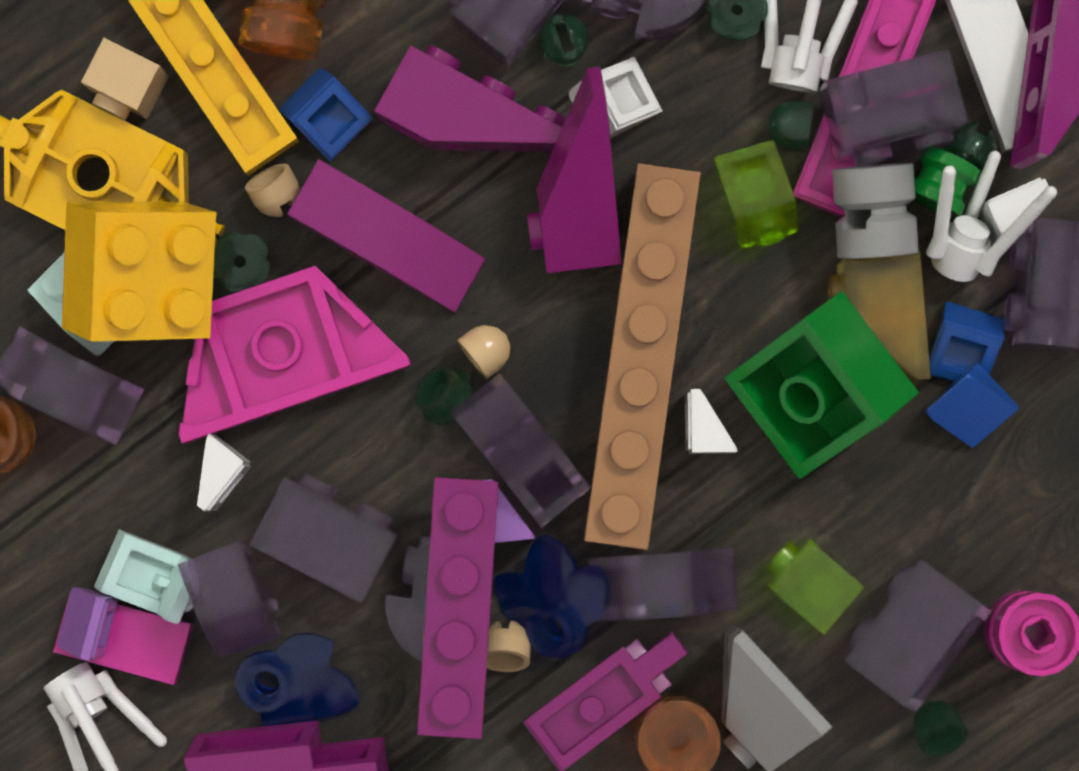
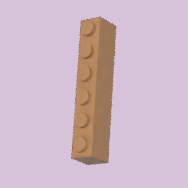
M639 163L636 168L584 541L648 550L701 172Z

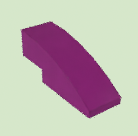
M319 159L287 213L293 221L454 313L457 312L486 261L484 257L426 221Z
M318 720L199 733L195 735L184 757L186 771H389L384 737L322 744Z

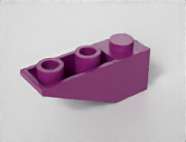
M410 45L374 110L378 121L431 150L552 152L566 120L561 114L543 105H538L535 112L514 102L513 99L516 92L490 76L483 75L480 83L458 71L462 64L458 59L429 45L425 53Z

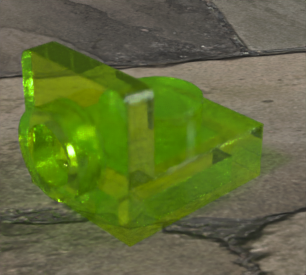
M774 140L714 157L715 170L734 221L735 235L740 248L754 245H772L783 240L787 235L798 231L796 199Z
M804 538L798 546L789 540L766 566V569L773 576L765 586L816 630L825 635L863 590L864 586L819 549L820 546L811 539Z

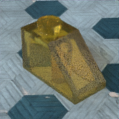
M920 253L874 258H844L837 264L838 274H832L828 277L829 300L840 291H843L911 382H922L931 379Z

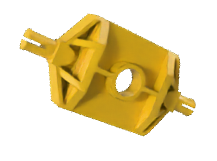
M62 89L51 95L19 120L15 118L9 120L0 115V146L4 148L5 201L65 230L66 202L189 203L188 154L183 149ZM97 157L104 159L109 166L110 172L107 183L96 191L83 190L77 181V171L80 165L89 158ZM216 223L215 234L222 237L225 226ZM215 238V247H216L217 244L219 243V240H218L217 238Z

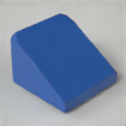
M319 68L279 108L282 116L330 162L373 119L348 90L323 68Z
M945 302L924 366V373L954 382L977 361L990 375L1004 340L1003 319L955 303Z
M976 361L936 396L924 412L934 422L971 448H974L1020 407Z

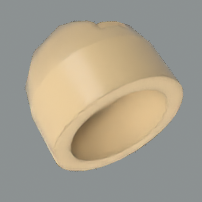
M285 163L271 166L259 172L245 186V190L255 207L269 217L283 216L280 206L287 203L291 208L300 192L294 173L290 166Z
M487 325L476 326L457 340L464 354L486 380L501 370L509 359L510 342L507 335L497 327Z
M499 621L489 626L487 668L498 672H516L527 668L530 665L531 643L525 628L516 621H510L509 629L502 628Z

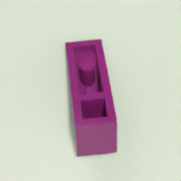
M1033 0L1010 167L1020 170L1049 156L1079 115V0Z
M600 67L587 68L536 188L539 212L527 213L531 251L544 250L547 273L622 264L607 101Z

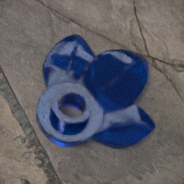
M545 534L538 536L533 542L527 555L524 574L506 572L495 576L496 592L504 613L509 619L526 627V634L531 646L538 653L546 657L566 658L579 651L587 639V626L602 617L608 603L609 587L603 568L600 565H587L578 569L576 560L568 548L558 540ZM555 619L562 625L564 632L558 629Z
M300 633L289 636L275 651L264 650L249 655L241 663L235 678L236 690L240 699L249 708L260 712L263 726L317 721V718H328L345 713L357 707L360 703L359 693L349 676L338 668L328 665L334 650V641L314 633ZM264 671L273 673L277 677L279 685L273 688L263 686L258 680V674Z

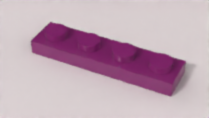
M434 477L417 735L482 739L499 482Z

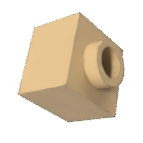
M103 38L81 83L92 93L96 94L92 102L94 106L126 121L130 112L147 120L169 76L160 65Z

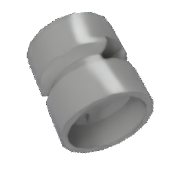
M913 163L879 164L832 169L834 205L844 210V216L835 223L837 258L888 257L919 252L917 217L907 212L906 205L915 199Z

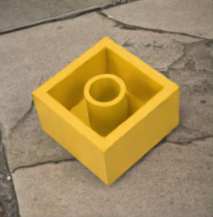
M66 202L62 329L91 342L210 338L216 212L185 202Z

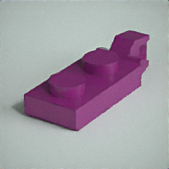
M673 631L647 650L637 638L627 647L621 646L523 720V723L559 771H564L660 699V693L672 685L663 672L688 654L687 649Z

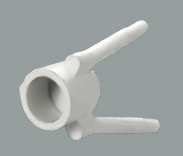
M763 0L765 48L761 68L771 70L768 83L787 90L817 93L819 81H828L832 59L855 11L858 0H844L821 53H819L821 42L813 39L822 0H807L799 36L784 35L782 46H779L777 0Z
M998 151L990 152L965 214L958 216L954 222L950 223L956 170L952 166H946L943 170L933 237L926 250V254L931 258L934 268L947 278L959 282L974 280L979 273L991 276L999 258L1057 195L1056 188L1053 186L1046 187L991 246L990 230L984 222L978 219V216L994 179L1001 154Z
M84 662L59 675L43 688L52 702L47 708L59 727L74 771H89L74 728L79 726L104 771H119L113 756L93 721L95 717L107 709L102 699L105 696L156 746L164 747L167 744V738L117 688L107 670L95 675L88 662Z

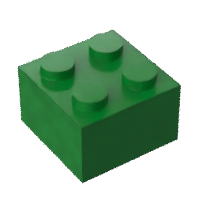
M840 291L724 377L725 381L799 480L883 424L919 393L843 291Z

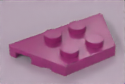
M316 266L212 301L210 338L194 339L192 358L189 360L186 379L188 389L183 423H180L179 437L182 444H187L207 437L208 433L216 434L409 368L412 365L409 357Z

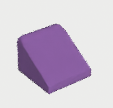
M499 488L495 543L535 539L531 529Z
M73 587L70 591L58 637L59 648L86 661H92L104 656L118 600L101 592L82 587Z

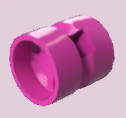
M1025 590L1010 592L996 600L985 616L983 635L987 649L998 662L1010 669L1028 675L1044 677L1062 671L1073 662L1079 651L1078 616L1067 602L1055 595Z

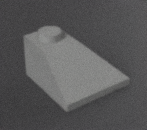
M732 625L724 632L721 722L731 734L723 743L748 770L758 761L766 771H773L822 737L832 726L742 629Z

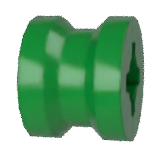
M926 146L919 159L922 169L918 177L914 178L915 199L913 202L936 213L943 170L946 166H952L956 170L950 218L955 219L962 215L965 209L963 201L967 188L977 184L981 171L959 156L939 148Z

